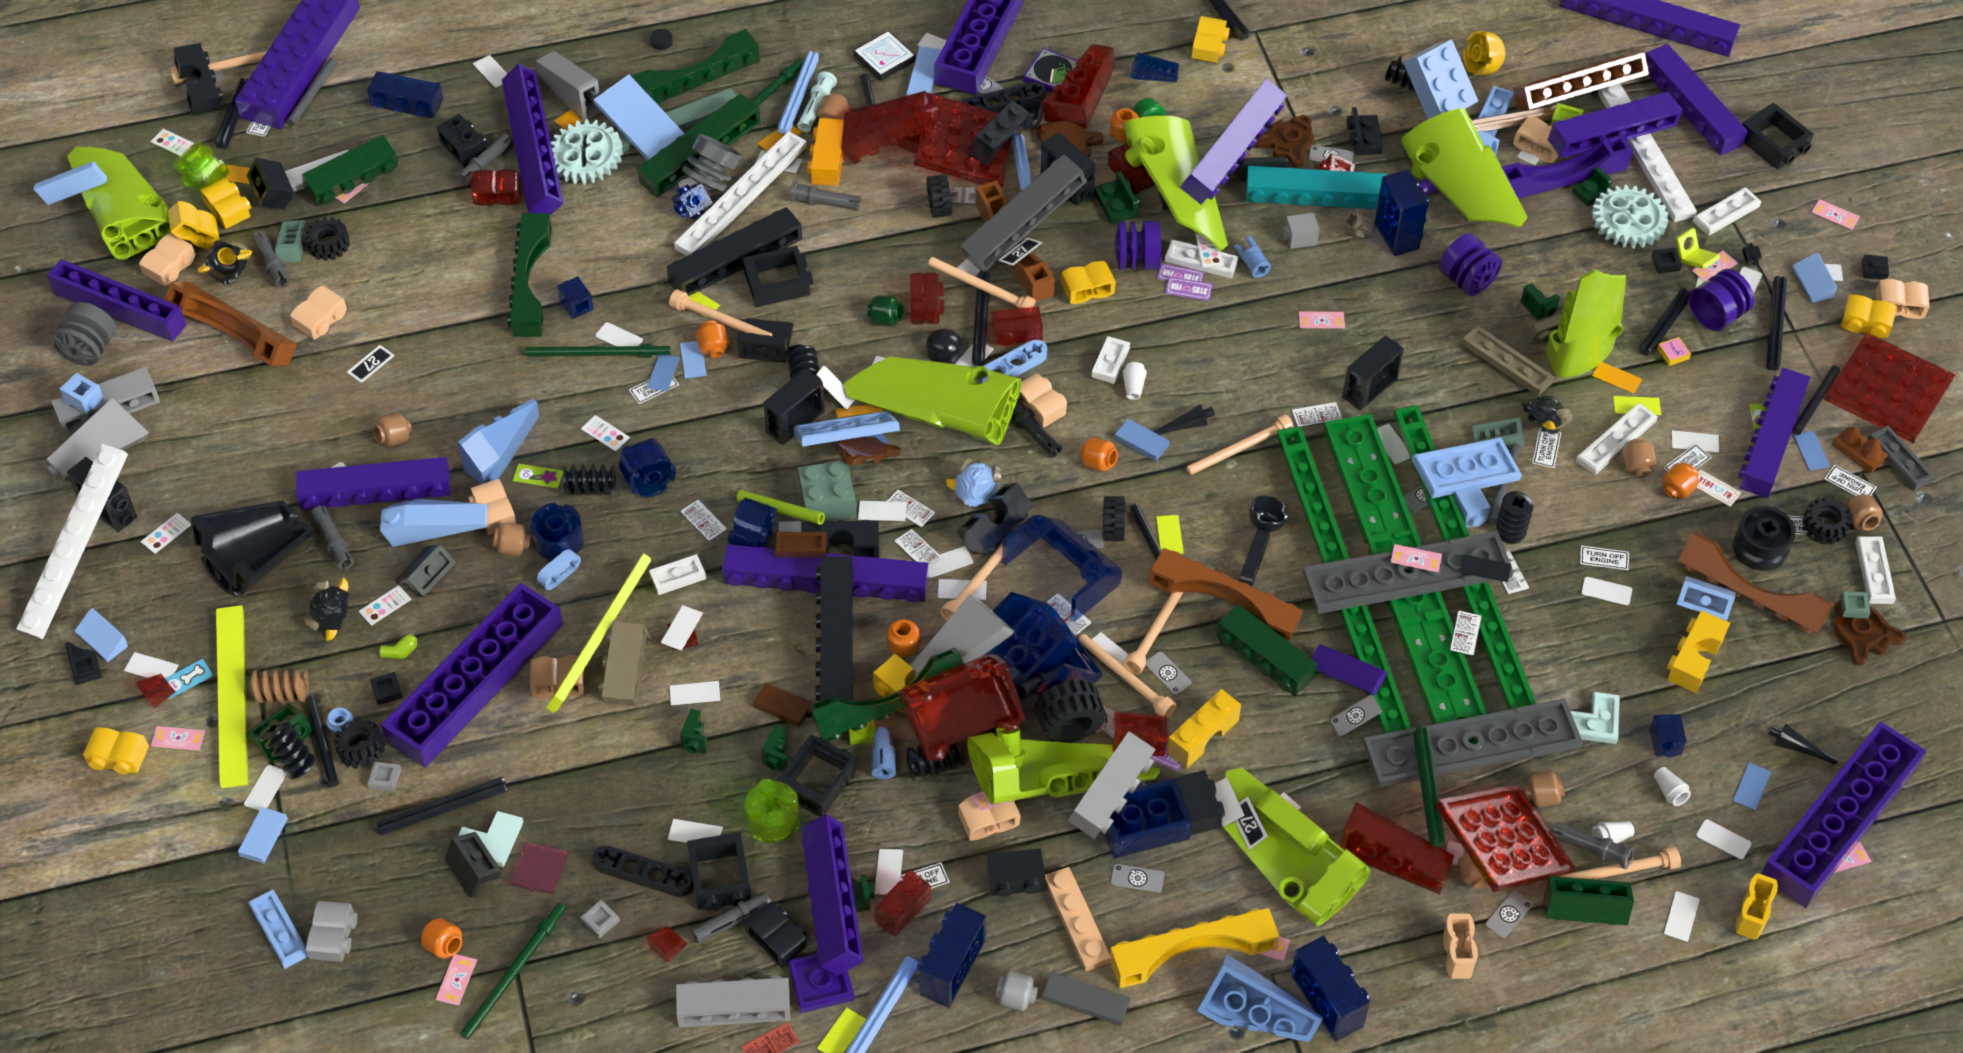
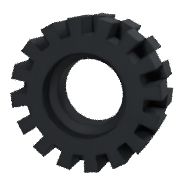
M946 174L928 176L926 178L927 197L932 217L952 215V196Z
M322 217L323 221L316 219L315 224L311 222L309 228L305 229L306 234H304L310 254L313 257L316 256L318 260L323 257L324 261H328V257H331L332 260L336 259L335 255L343 256L342 251L347 252V247L350 246L346 225L340 219L335 221V217H330V220H327V217ZM334 236L329 241H319L323 237Z
M1104 496V541H1124V496Z
M1819 497L1815 499V502H1810L1802 520V524H1804L1803 530H1808L1806 535L1809 538L1813 535V541L1817 542L1820 539L1822 540L1821 544L1825 545L1827 541L1832 545L1835 544V541L1839 543L1842 541V538H1845L1852 522V514H1848L1850 511L1848 507L1843 508L1844 503L1842 501L1837 504L1835 503L1837 500L1835 498L1828 501V497H1823L1821 501ZM1818 517H1828L1836 524L1827 525L1821 522Z
M357 719L355 724L352 720L348 722L350 726H341L342 732L337 730L335 733L336 737L333 739V745L342 764L344 763L347 767L352 765L355 769L360 764L364 768L367 762L372 765L375 763L374 758L379 760L382 757L380 753L385 752L384 746H386L379 726L374 721L371 723L370 719H366L365 722L362 719ZM367 740L365 743L359 746L352 747L360 741Z

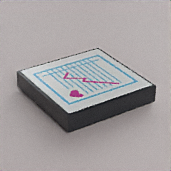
M889 31L853 50L854 57L880 81L916 61V55Z

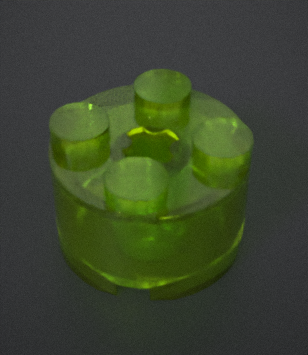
M201 142L191 145L172 164L182 174L181 181L189 188L195 186L200 194L201 189L226 178L230 173L223 160L220 158L217 161L212 156L215 152Z
M763 779L749 791L745 799V815L751 835L761 842L771 844L781 839L785 841L795 834L800 823L797 793L790 786L779 781Z

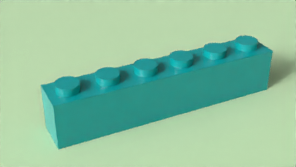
M1248 166L1246 202L1384 210L1387 195L1386 174Z

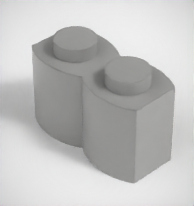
M327 901L317 902L306 947L309 959L343 962L345 954L350 953L351 938L349 934L351 929H355L357 924V913L354 912L351 904Z

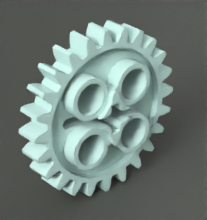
M586 119L583 125L576 121L575 127L568 124L567 131L561 128V136L554 135L555 141H551L558 177L564 176L566 182L572 178L574 184L578 180H582L583 185H585L589 179L592 183H595L596 177L604 180L603 174L611 175L610 168L617 169L616 163L622 161L620 155H623L621 139H619L617 132L614 133L612 126L607 128L605 122L599 126L597 120L593 124H589L588 119ZM585 138H586V142H587V146H588V147H586V148H585V144H584V143H585ZM585 155H586V160H587V162H586V166L584 167L585 161H584V158H583V157H585Z
M1627 185L1624 186V190L1615 186L1614 191L1608 188L1606 194L1600 193V197L1596 198L1591 213L1593 214L1591 220L1595 222L1594 228H1600L1599 235L1606 234V241L1612 238L1614 239V245L1622 242L1623 248L1626 247L1627 243L1631 244L1633 249H1635L1636 244L1644 248L1646 242L1653 245L1654 239L1659 241L1660 236L1664 235L1668 224V212L1665 211L1666 205H1660V198L1653 199L1654 193L1645 194V188L1640 192L1637 191V186H1634L1632 190H1629Z

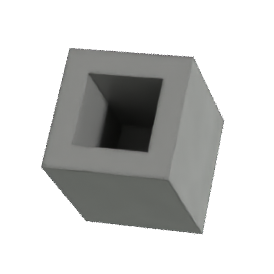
M1314 213L1287 216L1286 225L1282 227L1283 239L1288 241L1290 249L1317 245L1319 227Z

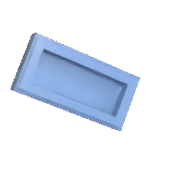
M261 807L238 850L239 856L264 864L288 819L287 815Z

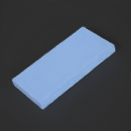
M629 74L594 99V104L647 160L674 142L677 137L685 134Z
M889 411L793 427L794 435L802 446L900 431L899 422Z
M1501 437L1415 454L1412 458V462L1432 498L1455 494L1457 490L1477 484L1480 488L1519 481L1522 476Z

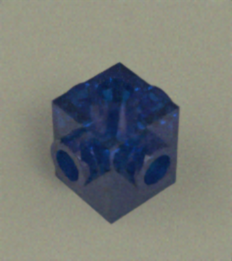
M702 183L691 186L688 184L677 189L676 192L678 194L671 198L674 203L673 208L675 212L682 218L691 217V219H695L704 213V208L713 204Z

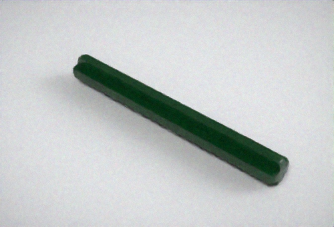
M1417 727L1413 731L1429 844L1431 847L1439 848L1446 841L1429 730L1426 727Z

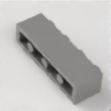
M147 367L97 384L103 395L102 403L98 409H91L87 414L72 405H66L63 397L51 401L66 437L74 434L111 398L129 414L160 403Z
M1129 731L1075 808L1068 822L1093 839L1096 838L1100 831L1105 834L1114 821L1109 817L1113 811L1119 814L1127 802L1123 798L1127 791L1131 794L1134 792L1141 781L1137 776L1140 772L1146 774L1154 762L1150 757L1156 749Z
M771 976L767 979L758 980L753 978H742L739 981L718 979L708 983L688 981L684 984H676L677 1020L679 1027L791 1021L789 978Z

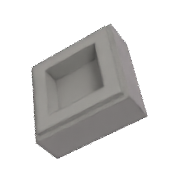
M374 761L375 763L372 766L367 783L368 788L395 792L401 772L400 764Z
M602 900L580 917L581 922L599 939L620 922L619 916Z

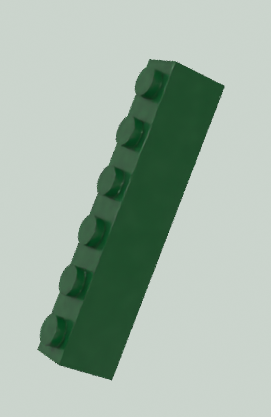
M741 93L735 98L730 99L717 111L712 112L710 116L695 124L692 129L677 137L674 142L637 167L640 184L658 198L688 176L682 171L684 164L695 167V165L687 160V157L695 156L699 158L700 154L692 149L698 134L709 136L729 146L761 123L759 108Z

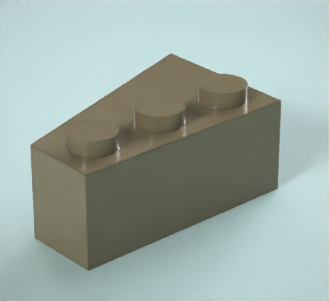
M613 621L612 629L607 631L606 643L610 645L608 654H604L602 666L606 670L605 677L600 679L599 695H602L605 703L637 705L642 682V665L646 664L647 659L644 656L645 644H650L651 637L644 624Z

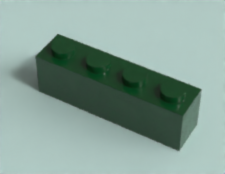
M381 135L303 173L302 183L316 206L328 204L335 197L343 193L348 194L355 187L363 183L368 184L376 177L394 171L398 167V155L385 136Z
M1238 604L1218 622L1217 637L1220 642L1235 650L1243 660L1249 661L1256 666L1264 676H1269L1277 682L1282 690L1296 696L1315 678L1318 663Z

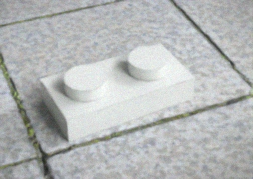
M1107 336L1092 370V377L1115 384L1129 352L1130 342Z
M697 554L649 570L650 578L658 595L706 579V573Z

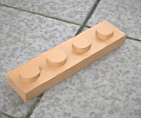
M1070 867L1046 874L1045 884L1085 972L1111 963V956Z

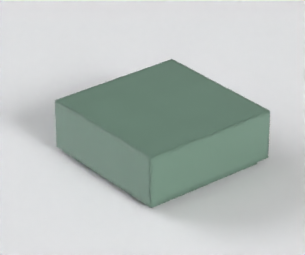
M1841 592L1842 617L1869 618L1868 592Z

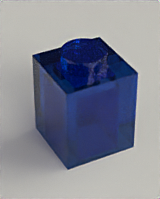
M578 276L557 285L559 301L572 319L594 310L592 294Z
M1681 714L1654 715L1649 730L1655 756L1674 757L1682 755L1687 740Z

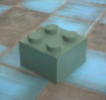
M837 461L798 467L803 507L823 512L825 514L824 522L856 517L855 496L848 464Z

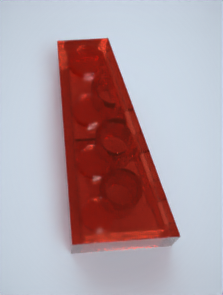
M1092 44L1077 61V66L1067 72L1065 80L1061 84H1057L1053 89L1052 95L1042 101L1044 121L1052 123L1068 121L1079 125L1081 128H1088L1115 69L1114 47Z
M926 91L846 112L844 113L841 150L853 164L861 161V157L867 154L873 156L879 153L880 148L888 144L892 147L907 135L912 137L935 126L937 123L938 106Z
M1358 802L1355 803L1346 822L1340 845L1343 850H1349L1367 866L1439 895L1450 873L1455 855L1445 849L1431 847L1429 841Z

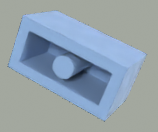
M1686 576L1677 605L1698 612L1702 610L1727 621L1736 592Z

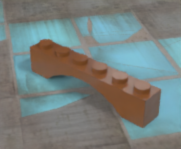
M997 180L976 187L975 206L984 221L990 220L998 213L1002 206L1008 204L1007 197ZM1032 251L1015 265H1010L1027 295L1036 299V302L1054 296L1055 278L1046 262L1039 259Z
M190 282L170 283L164 300L180 306L183 315L207 323L231 335L244 344L253 356L270 366H289L297 343Z
M1697 532L1691 534L1678 561L1684 563L1682 566L1684 569L1695 574L1697 571L1705 574L1707 581L1715 585L1722 583L1728 586V590L1736 592V596L1742 597L1745 595L1751 598L1753 605L1761 609L1768 607L1774 610L1776 617L1784 621L1791 619L1799 623L1798 628L1810 634L1812 631L1817 633L1821 630L1835 604L1813 592L1783 594L1768 591L1752 584L1730 565L1718 543Z
M1166 548L1162 549L1150 572L1148 584L1170 594L1176 592H1198L1219 597L1235 606L1241 605L1288 642H1290L1303 613V610L1297 608L1294 604L1281 601L1269 593L1261 592L1245 582H1239L1228 577L1223 572L1210 569L1201 562L1190 560L1180 553Z

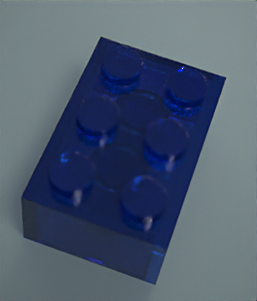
M1408 169L1382 177L1374 221L1376 228L1394 257L1420 249L1424 224L1426 223L1427 208L1429 207L1427 195L1423 194L1417 179L1412 177Z
M1036 601L1011 627L1014 633L988 651L982 658L1016 689L1017 684L1033 678L1036 673L1040 671L1046 672L1060 665L1080 642Z
M1175 778L1138 787L1132 794L1127 791L1123 797L1127 802L1119 814L1113 811L1109 818L1114 821L1104 834L1113 859L1189 840L1192 822Z
M957 902L952 911H946L941 923L943 926L941 931L934 933L929 944L931 949L927 956L922 955L917 965V971H919L917 978L919 995L947 1008H950L986 942V915Z
M1323 935L1296 949L1291 977L1314 1011L1323 1017L1322 1023L1335 1042L1363 1028L1370 1005V997L1363 987L1360 988L1355 981L1352 969L1341 961L1336 946L1333 943H1329Z

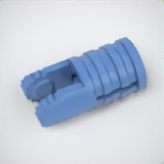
M1248 236L1246 240L1250 248L1245 252L1239 244L1233 247L1250 270L1252 276L1260 278L1270 271L1271 264L1264 257L1252 236Z
M878 727L874 735V747L872 748V775L878 779H889L896 774V750L893 747V740L887 728Z

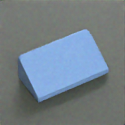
M1819 253L1812 254L1792 266L1811 303L1834 297L1837 285Z
M94 608L88 611L75 630V633L107 662L128 647L124 636Z

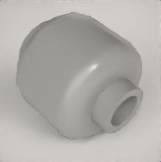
M1009 971L1005 977L1000 976L995 997L999 998V1002L1003 1007L1024 1011L1029 1003H1035L1038 988L1033 987L1034 981L1031 976Z

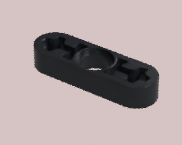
M1258 527L1239 582H1245L1253 587L1269 542L1270 530Z

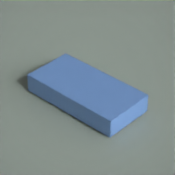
M1127 419L1115 434L1116 441L1155 462L1169 446L1168 439L1130 419Z

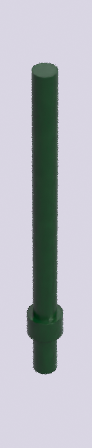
M798 58L789 67L782 69L779 72V76L755 96L751 102L758 107L781 85L792 80L795 77V73L801 69L804 61Z
M641 344V346L526 347L527 357L641 356V358H652L655 355H671V346H652V344Z
M558 902L547 918H542L536 926L537 931L460 1032L463 1038L470 1039L545 937H549L555 930V924L566 910L563 904Z

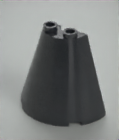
M283 500L191 517L193 540L195 546H201V552L204 554V557L200 559L216 584L233 596L243 595L251 590L313 535L309 524L304 523L302 520L298 521L296 511L290 508Z

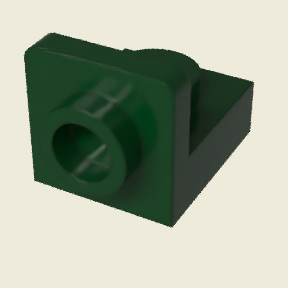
M1596 167L1593 170L1592 177L1575 185L1572 193L1588 207L1595 203L1596 198L1600 197V193L1606 194L1607 189L1611 188L1612 179L1607 173Z
M1530 283L1524 286L1520 302L1538 321L1544 317L1552 316L1557 311L1560 297L1558 294L1545 298L1544 294Z
M690 709L680 733L681 748L694 754H706L708 750L707 737L702 736L705 724L701 720V711Z
M775 725L761 748L762 763L772 770L778 769L782 772L787 767V756L783 754L788 744L785 728Z
M866 874L860 875V882L852 883L856 912L871 910L870 900L875 899L873 883H867Z

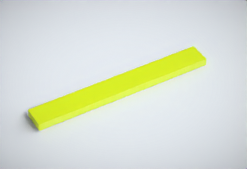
M643 554L634 565L546 706V709L552 713L558 710L651 562V558L646 554Z
M242 605L216 609L219 775L221 788L248 785L244 609Z

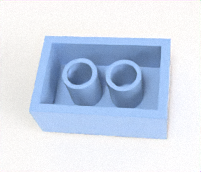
M1452 39L1436 43L1403 61L1428 119L1450 110L1465 109L1478 102Z

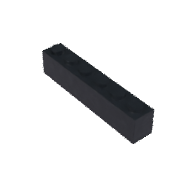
M787 207L775 211L771 215L755 221L666 266L668 282L675 290H681L690 296L743 270L744 257L784 249L803 240L802 224Z
M852 556L821 557V566H816V581L821 582V590H816V605H821V613H816V629H821V635L816 637V653H820V661H816L815 671L816 677H820V685L815 686L816 701H821L835 696L845 700H853Z

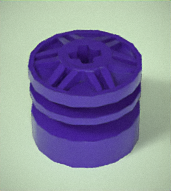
M1118 221V228L1115 234V257L1119 270H1126L1127 260L1130 261L1131 270H1135L1137 260L1142 261L1144 270L1160 269L1161 232L1159 221H1143L1141 232H1137L1134 221H1130L1129 232H1126L1125 221Z
M1466 233L1457 238L1446 249L1439 261L1438 269L1450 281H1456L1457 287L1462 289L1466 295L1475 296L1494 281L1500 272L1503 261L1490 248H1485L1484 243L1473 233Z
M1722 269L1693 289L1689 295V306L1693 315L1700 324L1712 331H1721L1751 310L1755 302L1750 284L1741 274L1732 269Z

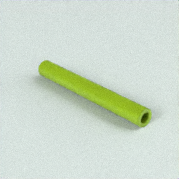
M740 490L737 494V501L819 525L823 524L825 520L823 512Z

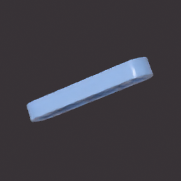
M1041 340L1029 341L986 364L984 367L992 371L1001 370L1003 374L1016 377L1046 360L1047 345ZM1014 359H1020L1021 361H1023V363L1019 366H1015L1011 364V361ZM987 375L986 378L983 377L981 384L986 382L988 377Z

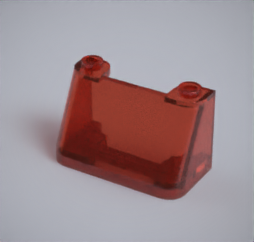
M994 654L979 657L907 686L898 692L904 711L921 750L928 761H938L947 756L946 753L950 750L949 745L964 740L969 736H974L996 726L1000 729L1004 728L1005 731H1011L1020 726L1019 723L1026 721L1007 663Z

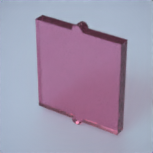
M525 842L510 884L529 889L530 892L539 891L554 895L568 857V851L550 848L548 844L541 846Z

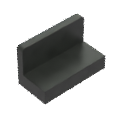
M1284 156L1244 158L1241 163H1238L1240 182L1246 181L1248 166L1287 168L1288 159L1284 158Z
M441 544L427 546L395 581L398 584L407 583L419 598L424 597L454 566L456 561Z
M476 831L452 838L445 861L470 898L475 897L480 884L499 878L502 870Z

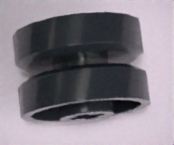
M1769 506L1754 507L1746 511L1738 525L1732 546L1735 556L1742 564L1751 569L1759 571L1774 570L1782 566L1787 559L1795 539L1796 529L1790 517L1781 510Z

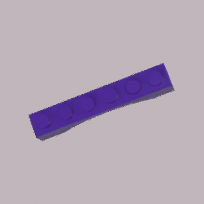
M1618 135L1601 140L1584 153L1558 164L1529 166L1518 162L1503 166L1502 169L1517 198L1520 199L1585 181L1592 177L1593 170L1596 167H1599L1607 174L1628 169L1633 150L1624 136Z

